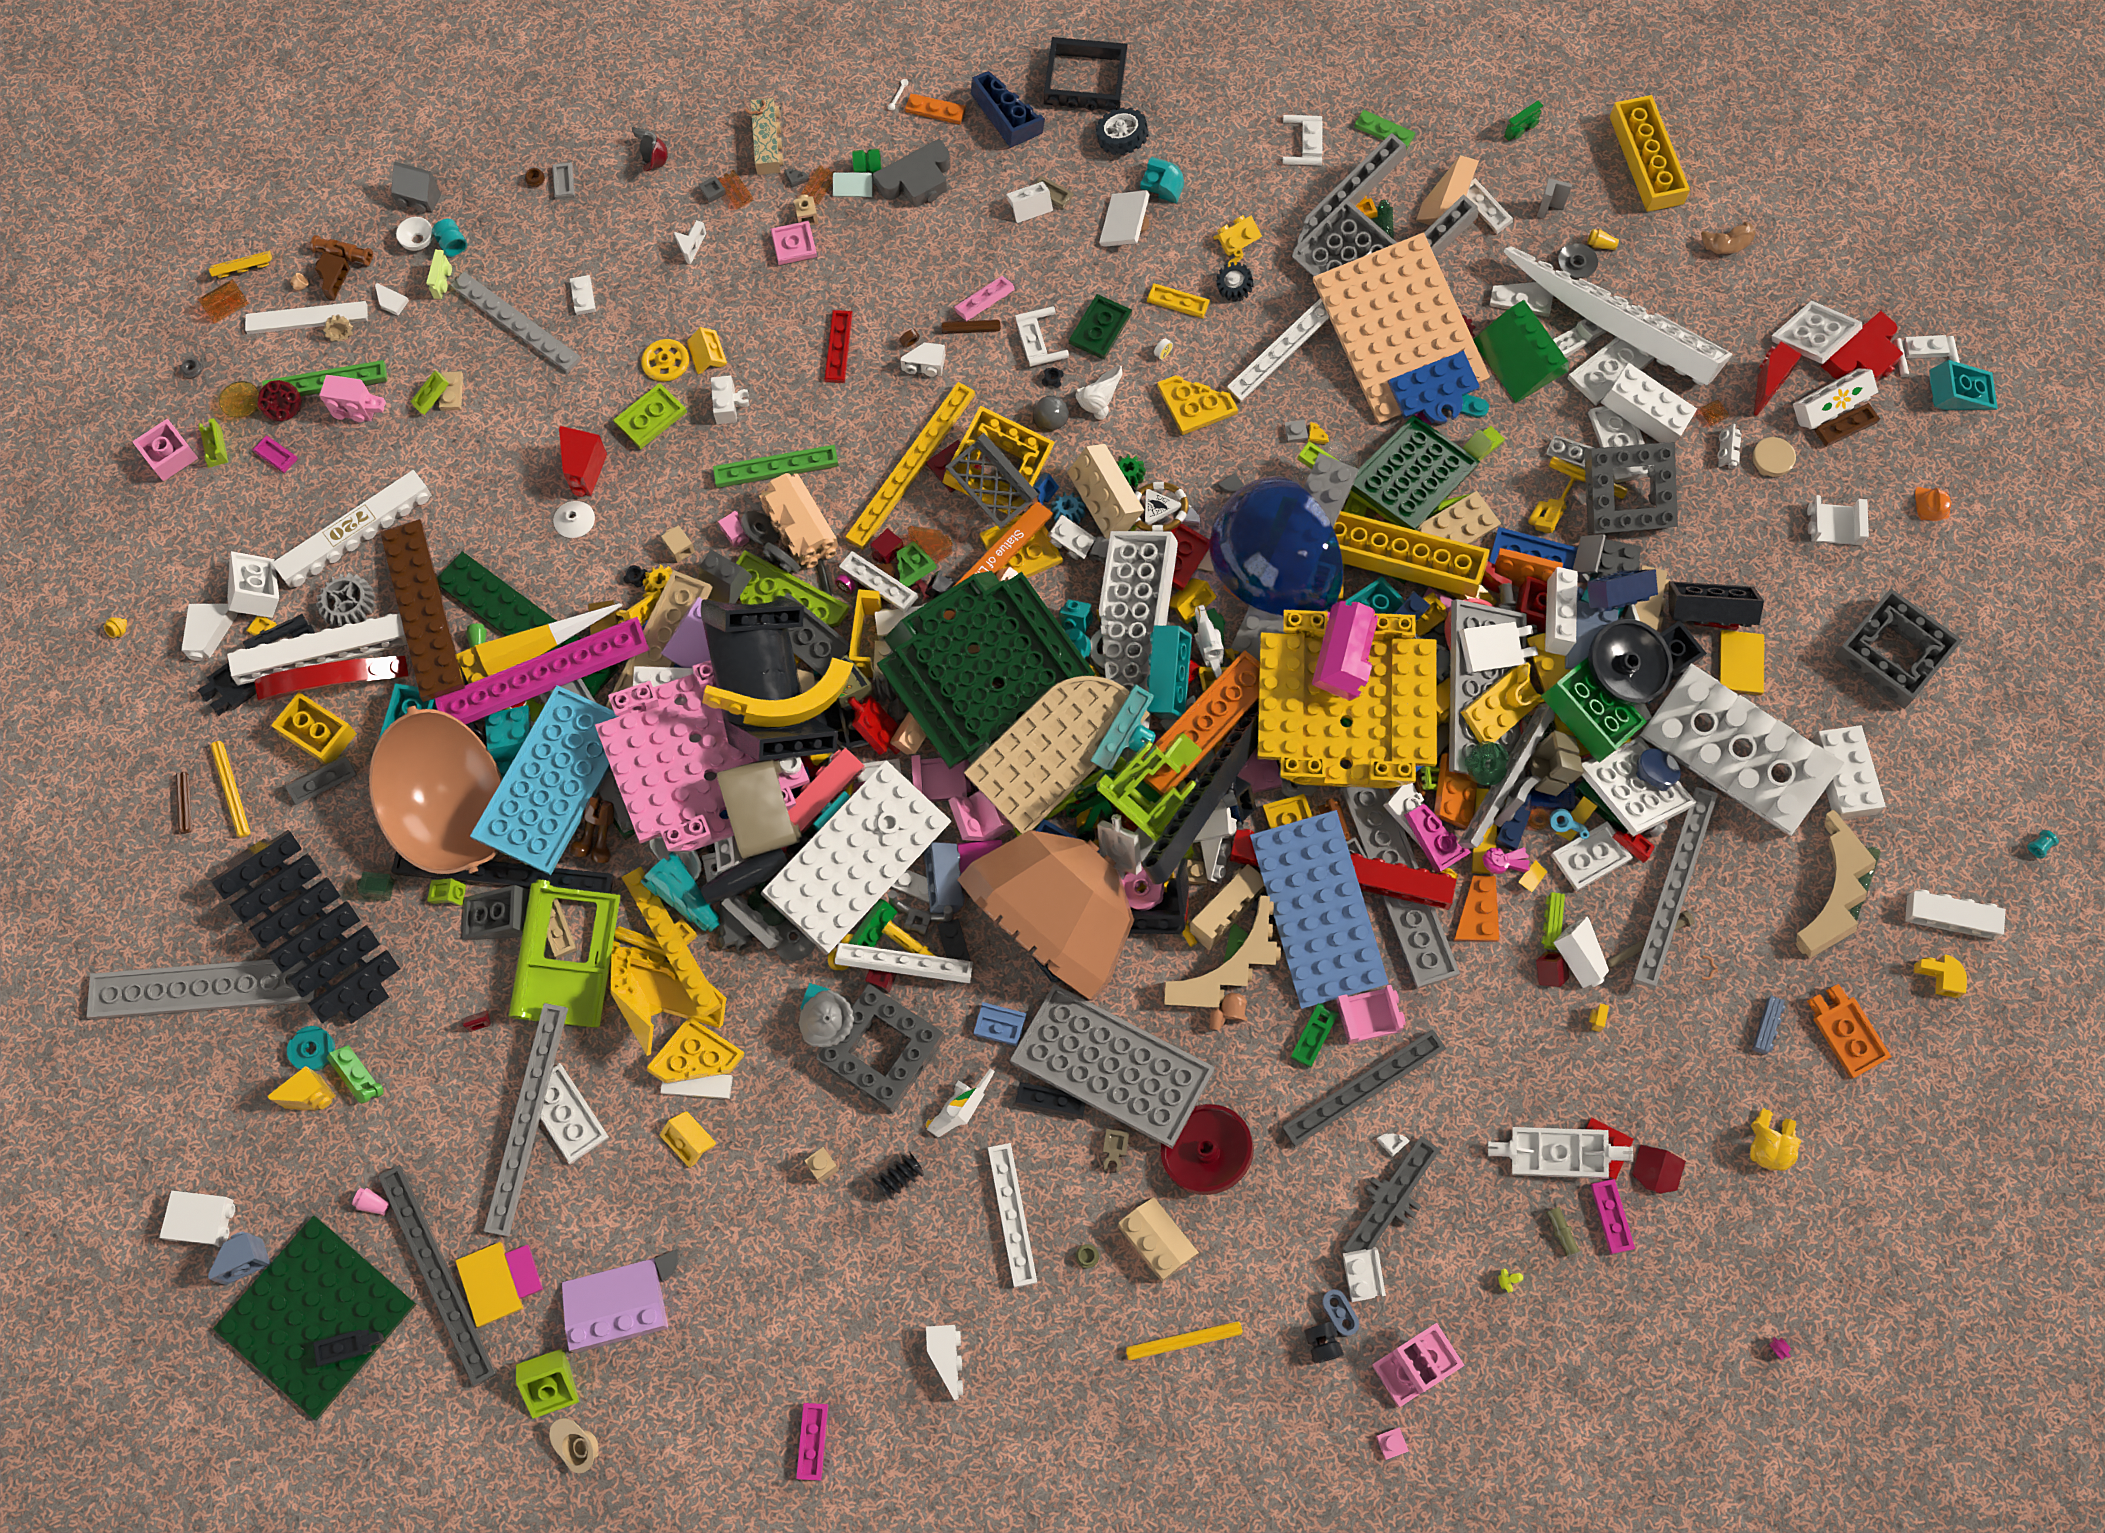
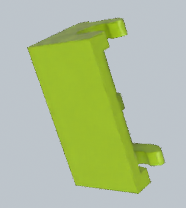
M214 418L208 419L209 427H203L201 423L198 424L205 453L204 458L208 468L228 463L222 428Z

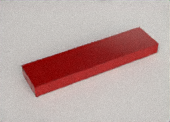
M832 310L825 382L845 383L852 311Z

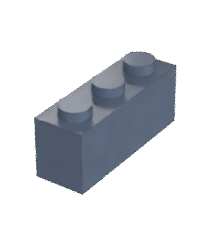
M932 842L924 850L930 913H944V907L949 905L953 909V914H955L964 905L965 901L961 884L957 880L962 874L959 871L960 853L957 852V844Z

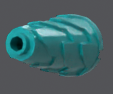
M673 851L668 854L670 858L668 860L665 858L660 860L644 876L646 879H642L641 883L655 896L658 895L666 903L674 907L689 922H693L704 932L709 930L711 933L720 925L718 921L720 917L711 904H707L697 883L687 871L686 865Z

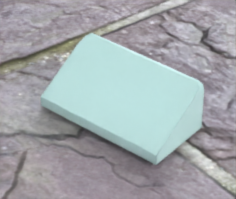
M833 173V197H872V173Z

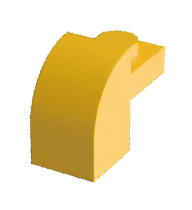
M1945 954L1937 961L1935 958L1924 957L1914 964V973L1936 977L1935 994L1960 998L1966 994V971L1962 964L1954 957Z

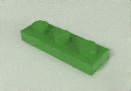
M1364 109L1354 126L1382 140H1385L1393 133L1406 145V150L1415 137V132Z

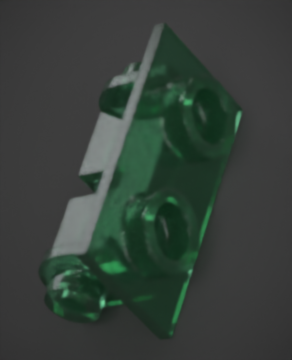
M1384 199L1380 201L1378 206H1375L1378 217L1373 218V222L1394 239L1393 207H1390L1388 200Z

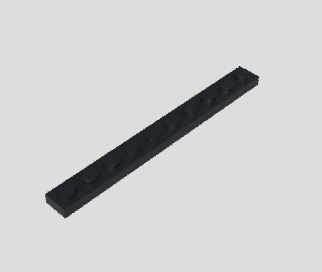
M397 851L391 870L394 875L431 879H454L459 882L507 887L516 885L526 889H531V884L536 883V880H546L553 887L611 894L614 875L610 873L554 868L552 874L549 875L530 865L487 861L477 867L478 871L469 874L468 870L450 874H437L414 866Z

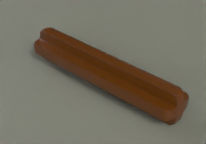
M998 319L942 322L941 329L943 334L998 332L1001 329V325Z
M178 772L175 775L178 831L181 834H186L192 831L190 781L187 772Z

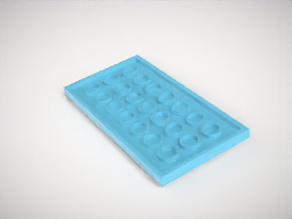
M556 685L470 837L551 875L583 818L588 800L591 796L594 797L611 768L595 725L619 716H616L614 711Z

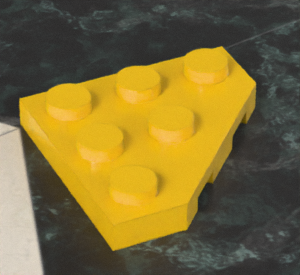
M1177 375L1157 382V387L1182 435L1238 414V408L1230 393L1224 391L1221 393L1210 389L1209 386L1185 381L1183 377Z
M689 1016L648 1065L647 1071L664 1083L728 1074L742 1060L744 1051Z

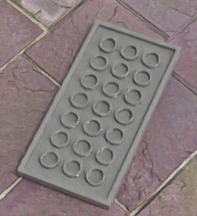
M1458 599L1451 601L1450 772L1496 779L1522 735L1519 720L1490 747L1483 749L1460 713L1513 667L1468 673L1459 630L1516 622L1517 628L1525 627V613ZM1526 637L1519 638L1521 649H1525ZM1525 769L1515 782L1525 778Z
M1055 984L1010 1059L1011 1064L1173 1149L1215 1071L1214 1066Z

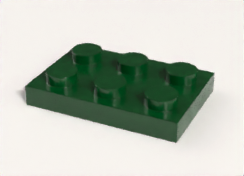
M1096 294L1071 335L1069 344L1105 360L1131 317L1132 309Z

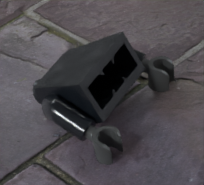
M1237 776L1222 799L1226 808H1230L1232 817L1237 820L1236 830L1244 829V820L1256 810V804L1251 784Z

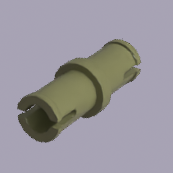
M1560 1206L1547 1211L1546 1214L1555 1230L1553 1234L1555 1237H1558L1566 1257L1579 1252L1580 1249L1571 1233L1572 1227L1568 1226Z

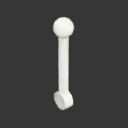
M907 79L901 80V87L892 103L888 105L890 111L895 109L899 96L904 87L908 85Z

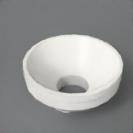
M411 217L400 223L396 231V237L405 249L412 251L421 250L427 247L433 239L432 226L424 218ZM421 235L423 240L420 243H413V237Z

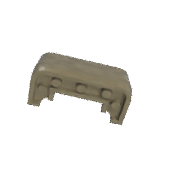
M779 760L756 761L717 772L721 793L736 843L743 859L800 843V828L798 824L794 825L790 820L778 780L779 774L782 773Z

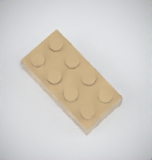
M1106 444L1086 446L1067 473L1105 539L1110 538L1111 531H1128L1144 512V509Z

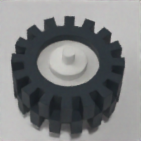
M1230 262V267L1226 264L1224 265V270L1222 268L1219 270L1220 274L1216 276V284L1222 297L1225 296L1227 300L1231 298L1233 302H1236V298L1242 301L1243 296L1247 298L1249 296L1248 292H1252V287L1254 286L1252 274L1245 264L1241 266L1240 262H1237V265H1234V262Z

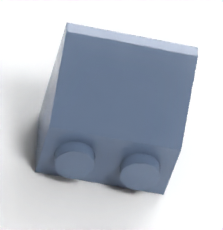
M239 1232L232 1235L230 1240L223 1243L208 1274L209 1280L228 1285L269 1266L271 1263L263 1239L247 1232Z

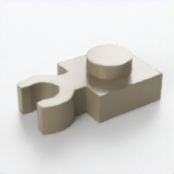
M1106 1129L1103 1153L1109 1154V1157L1104 1161V1170L1108 1169L1110 1162H1114L1117 1165L1116 1172H1120L1121 1161L1119 1156L1126 1157L1129 1132Z

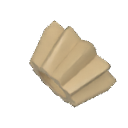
M338 314L336 316L332 315V317L327 319L323 331L326 332L325 337L330 338L331 341L337 340L339 342L353 335L351 331L353 326L344 316Z

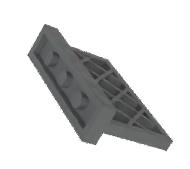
M985 433L980 435L974 444L946 466L950 474L1000 530L1026 508L1034 505L1039 500V494ZM978 448L983 454L982 461L970 460V453ZM958 463L967 464L966 474L957 473L953 467ZM969 465H982L981 475L969 474ZM984 465L994 466L996 468V476L984 475ZM968 478L981 479L980 489H971L968 486ZM983 479L996 480L995 491L982 490ZM998 481H1007L1010 484V492L997 491ZM982 494H993L994 505L984 504L982 502ZM997 495L1009 496V506L996 505ZM1012 496H1019L1025 503L1020 507L1011 506ZM996 509L1008 510V517L1000 522L995 516Z

